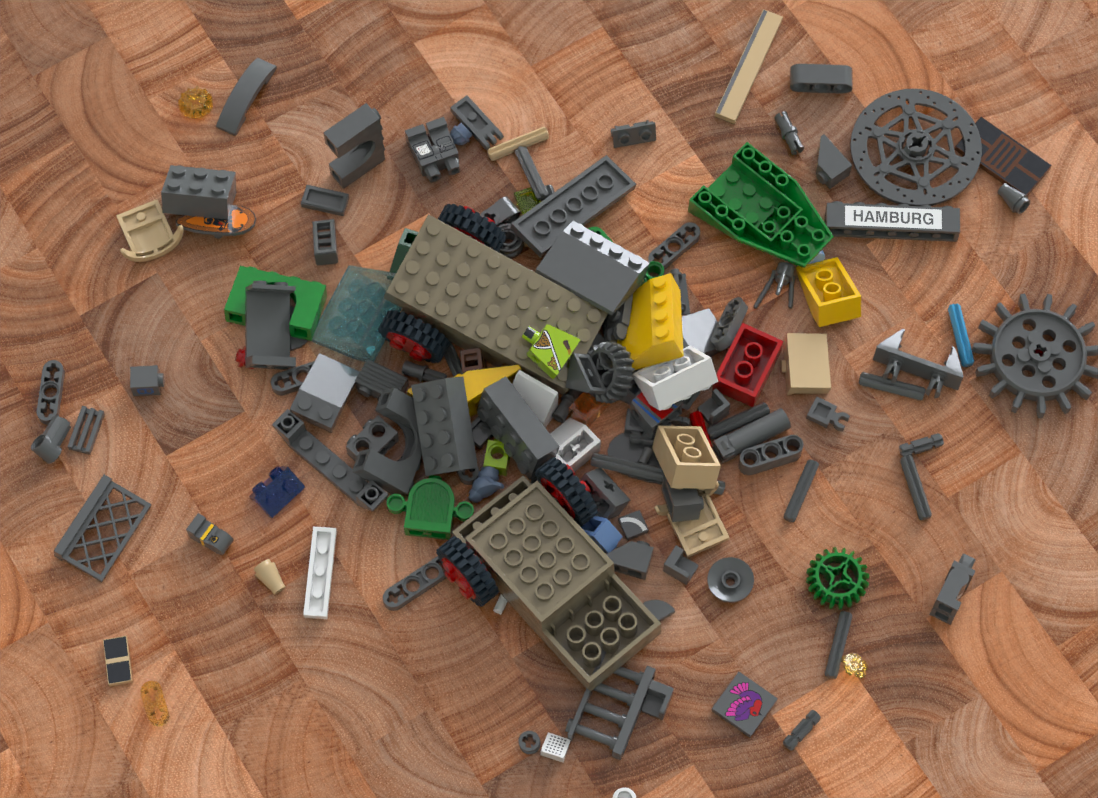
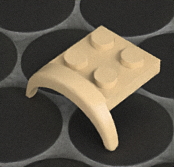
M158 199L116 215L131 251L121 248L120 251L125 258L131 261L145 262L159 258L177 247L182 239L183 226L179 225L173 235Z
M718 481L716 482L715 489L697 491L704 501V509L700 510L699 520L672 522L666 504L655 506L658 515L667 516L687 558L729 540V535L710 498L719 487Z

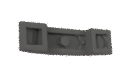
M260 58L255 59L250 64L228 97L216 128L234 136L237 135L246 120V112L263 84L267 85L277 69L276 65Z

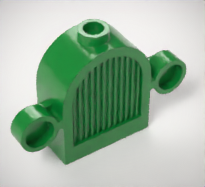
M431 475L427 479L417 482L410 490L407 502L400 494L390 495L386 502L387 508L392 514L406 512L404 532L407 536L449 540L452 535L454 517L465 522L474 515V507L470 502L463 501L455 507L452 489L446 482L442 481L440 476Z

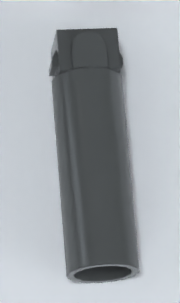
M780 408L728 435L714 440L713 449L721 463L727 462L741 454L743 450L757 446L790 429L789 418L785 411Z

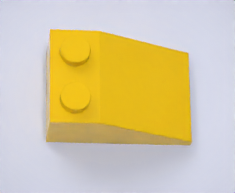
M838 257L811 263L805 268L801 266L796 267L810 312L819 327L861 317V295Z
M519 365L472 370L454 376L464 377L470 418L477 414L483 389L504 377H507L513 383L517 372L521 370Z

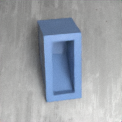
M596 515L581 527L604 553L614 550L623 537L607 518Z

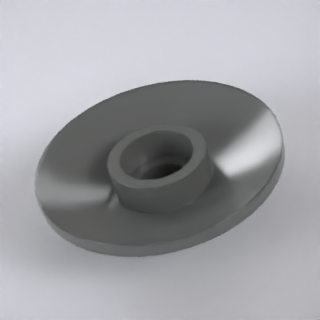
M727 557L718 560L711 566L708 572L707 583L711 593L719 600L738 602L746 598L752 591L754 575L747 563L738 558ZM731 579L734 581V585L729 586L726 584V581Z

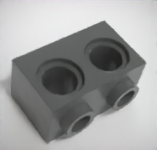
M378 415L376 418L368 420L363 426V430L348 440L346 446L347 454L356 462L359 454L357 450L361 447H367L384 456L399 441L398 432ZM378 431L385 433L382 437L373 436Z

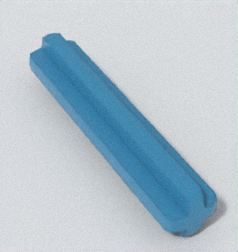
M960 304L949 305L948 312L961 365L963 367L972 366L974 358Z

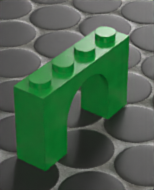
M240 266L224 308L226 322L245 326V288L251 285L253 281H266L268 285H274L276 282H287L288 286H296V291L290 294V299L296 304L289 323L290 336L312 341L327 299L326 285L317 281L301 280L295 276L280 275L273 271L258 270L251 266Z

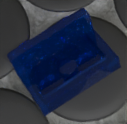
M287 466L275 467L268 474L270 477L264 483L261 481L252 488L253 493L249 496L251 500L257 502L270 518H273L305 488L303 483Z

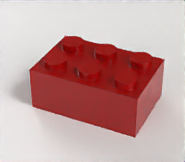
M742 323L716 374L718 382L713 384L712 389L716 388L720 393L754 407L781 354L784 341Z

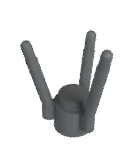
M787 262L778 263L777 269L772 271L770 279L755 302L754 309L758 308L774 280L778 283L775 293L777 296L780 295L783 285H788L789 283L788 307L790 309L793 308L796 276L793 275L795 267Z

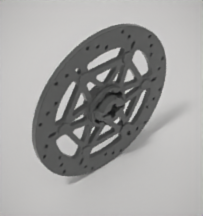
M902 89L877 98L862 111L852 131L850 150L857 173L864 183L876 194L897 204L932 206L954 198L971 183L981 162L982 143L975 122L967 111L954 100L930 90ZM915 105L938 110L945 114L947 118L939 120L917 112ZM898 107L902 109V114L885 126L878 127L874 125L886 112ZM909 118H912L916 129H908ZM918 119L935 125L923 130ZM900 121L904 122V132L889 130ZM954 128H958L963 137L965 145L964 157L955 154L951 130ZM942 129V131L936 136V138H932L929 135L932 132ZM884 135L899 138L898 142L895 143L884 137ZM944 136L947 137L949 151L936 145ZM868 138L877 140L881 164L877 167L873 166L868 155ZM905 139H907V140H906V144H905V148L902 149V147H903V145H904V142H905ZM883 143L895 149L888 158H885ZM928 145H930L928 153L925 156ZM934 152H938L948 159L934 157ZM897 156L903 160L892 166L890 165ZM929 162L943 165L932 174L928 173ZM906 165H910L914 176L898 171L897 169L904 167ZM916 165L924 166L923 177L920 176ZM952 167L958 170L946 183L935 188L930 186V181L948 168ZM891 174L916 183L917 190L899 187L887 181L884 177Z

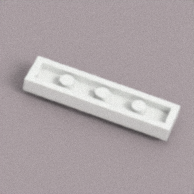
M313 526L304 618L328 619L337 536L336 528Z

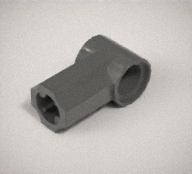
M58 415L53 416L44 433L33 441L31 450L47 464L54 462L61 454L62 449L60 445L71 428L70 422Z

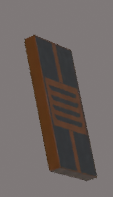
M980 117L975 123L982 143V156L979 167L1001 183H1006L1010 187L1029 195L1048 173L1052 165L986 119ZM962 138L954 150L965 156V145Z

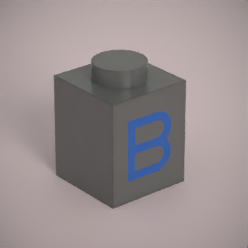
M158 365L130 367V388L133 396L161 395V387H164L165 379L164 373H160Z

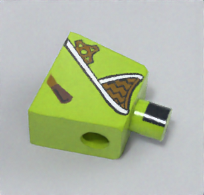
M548 324L541 333L528 326L522 335L523 339L532 344L527 352V356L552 379L558 375L580 342L579 338Z

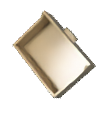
M787 333L783 340L784 360L780 361L781 373H785L787 395L794 393L828 394L831 389L827 334Z

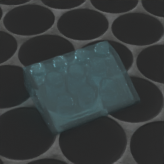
M349 265L318 322L312 342L355 360L366 362L369 359L374 362L386 340L378 332L381 322L388 310H398L400 312L402 309L383 298L396 273Z

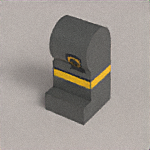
M199 513L186 529L191 539L219 555H224L234 541L227 532L219 529Z

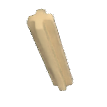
M541 127L487 150L488 156L491 161L514 153L519 146L529 147L548 139L549 133L546 127Z

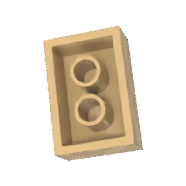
M658 425L652 449L670 487L676 489H715L721 465L702 428L698 426Z

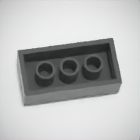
M464 377L444 378L411 385L425 475L430 476L478 468Z
M507 377L483 389L477 408L479 418L487 423L494 438L499 439L504 444L506 454L515 460L519 471L526 475L529 480L535 478V471L552 457L556 458L560 446Z

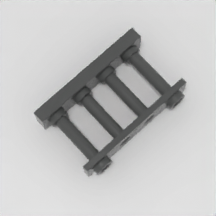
M603 649L601 652V663L597 667H595L592 674H594L601 667V664L606 654V652ZM621 666L613 673L636 682V685H638L636 694H628L602 683L593 689L596 692L627 703V706L630 707L627 715L623 714L621 716L588 703L593 690L589 691L586 688L574 719L570 718L567 723L565 732H568V739L573 741L575 733L603 743L610 746L609 749L613 750V758L621 760L648 694L651 680L655 677L656 669L646 666L644 672L640 671V673ZM584 712L618 724V727L621 728L619 736L614 735V737L580 725L579 723Z

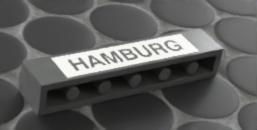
M834 201L826 205L825 224L834 237L957 242L960 234V208H953L952 206L931 207L930 205L909 206L907 204L895 206L885 203L872 205L863 202L848 204Z

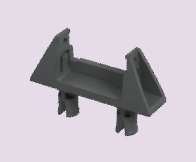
M901 329L877 345L873 360L887 365L882 376L885 381L892 374L891 383H895L899 371L902 370L930 380L926 389L928 397L932 390L935 389L934 398H939L943 385L955 390L959 389L963 379V372L955 347L952 346L948 360L944 361L945 366L898 350L902 347L900 343L905 329Z

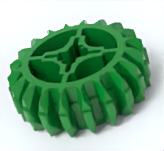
M833 547L832 553L825 549L823 555L818 553L815 556L816 560L810 561L809 565L811 568L807 569L806 574L809 577L806 578V583L811 584L808 591L815 592L813 595L814 600L822 598L821 606L829 602L830 609H833L834 604H837L839 610H841L845 603L850 608L852 601L858 603L860 601L859 596H865L866 591L864 589L869 586V583L866 581L869 579V573L864 572L867 569L866 564L859 565L862 561L861 557L853 558L854 551L848 555L845 554V547L842 548L841 553L838 552L836 547ZM839 563L841 565L838 567H832L828 564ZM848 568L854 573L856 583L847 575ZM842 572L841 579L833 585L834 577L836 578V575L839 576ZM819 573L828 581L827 589L822 585ZM838 589H842L845 591L849 590V592L846 593H834Z

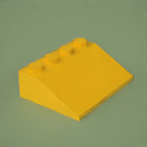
M671 273L649 279L633 293L626 338L622 341L617 340V344L626 347V351L631 353L630 358L634 360L632 368L635 370L684 357L681 293Z

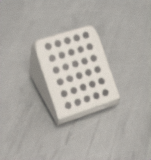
M548 732L541 749V756L563 763L571 740Z

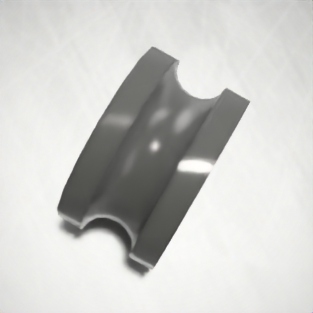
M525 731L520 735L519 746L524 753L534 754L539 750L541 742L536 732ZM528 737H532L533 742L536 743L534 746L531 744V748H527L526 743L523 742L525 739L528 741Z

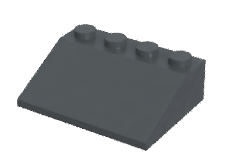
M572 221L559 235L536 268L535 273L567 289L606 313L613 315L643 283L650 263L622 248L620 245L609 241L602 235L589 230L582 224Z

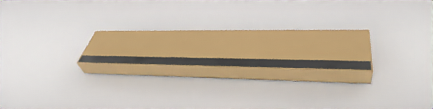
M763 9L719 103L715 117L735 124L781 25L783 16Z

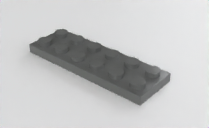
M606 155L514 221L510 228L541 258L547 254L562 231L572 221L585 226L633 191L636 183Z

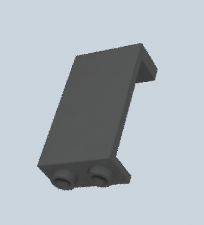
M258 280L253 281L251 285L245 288V368L288 370L296 367V357H290L289 329L290 294L296 291V286H288L287 282H276L274 285H268L266 281Z

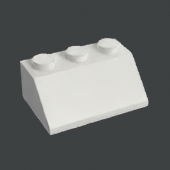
M688 346L683 349L684 357L645 367L633 373L632 376L635 378L636 384L648 403L659 411L666 410L672 404L680 400L689 399L692 394L707 390L712 384L718 382L711 357L692 346Z

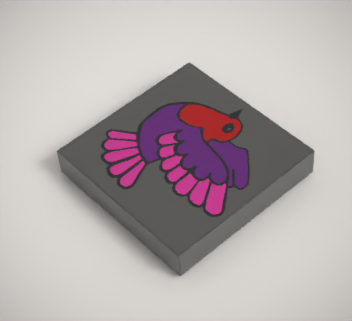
M738 672L711 711L751 738L778 698L741 672Z

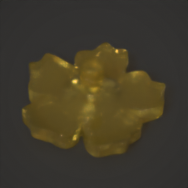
M853 652L843 656L841 661L846 664L844 666L846 669L845 673L849 674V676L854 673L860 679L866 676L865 671L868 665L865 660H861V656Z

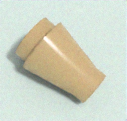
M270 559L261 562L254 568L255 576L274 595L286 587L282 582L275 563L271 562Z

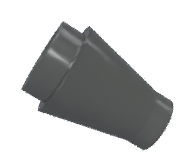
M1006 183L997 192L1013 213L1022 214L1030 205L1028 195L1010 187Z

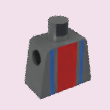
M633 384L632 388L628 389V395L633 399L630 402V414L650 439L655 437L658 425L668 426L682 414L683 401L681 400L672 404L669 409L659 411L648 403L637 384Z

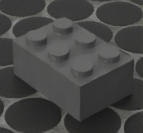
M170 165L161 191L162 212L228 220L237 193L236 172Z

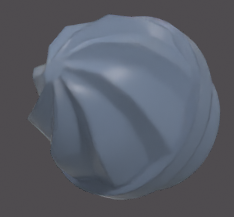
M462 123L458 126L455 125L450 133L454 144L457 145L466 144L470 141L469 138L473 136Z

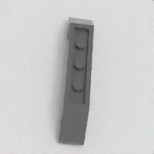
M289 409L272 424L273 428L294 452L358 506L373 512L389 496L374 481L371 480L368 483L364 478L352 472L353 469L308 432L304 422Z

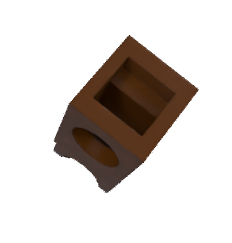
M481 348L460 351L463 374L467 371L488 369L487 362L482 357Z

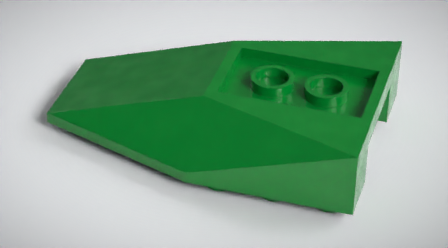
M748 142L733 155L732 164L708 188L703 185L689 199V213L740 243L803 268L834 237L799 183Z

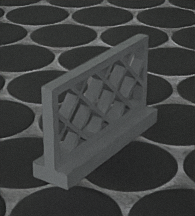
M104 474L54 549V556L103 582L149 511L151 504L116 484L110 477ZM113 489L122 494V502L110 504L108 496ZM138 503L144 508L140 514L130 516L128 504ZM125 505L127 517L114 520L111 508ZM109 509L111 520L98 523L97 513ZM129 521L130 530L128 533L118 535L115 524ZM112 524L115 536L102 539L99 527ZM96 528L99 539L85 542L84 533L86 530ZM116 540L117 550L113 553L105 554L103 543ZM100 543L102 555L89 558L86 546ZM84 547L86 559L76 561L69 557L74 549ZM111 557L110 561L107 564L106 558ZM104 559L105 568L102 573L98 574L93 571L90 562Z

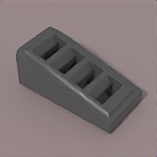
M335 220L313 221L316 264L328 265L338 263ZM330 229V231L318 232V230Z

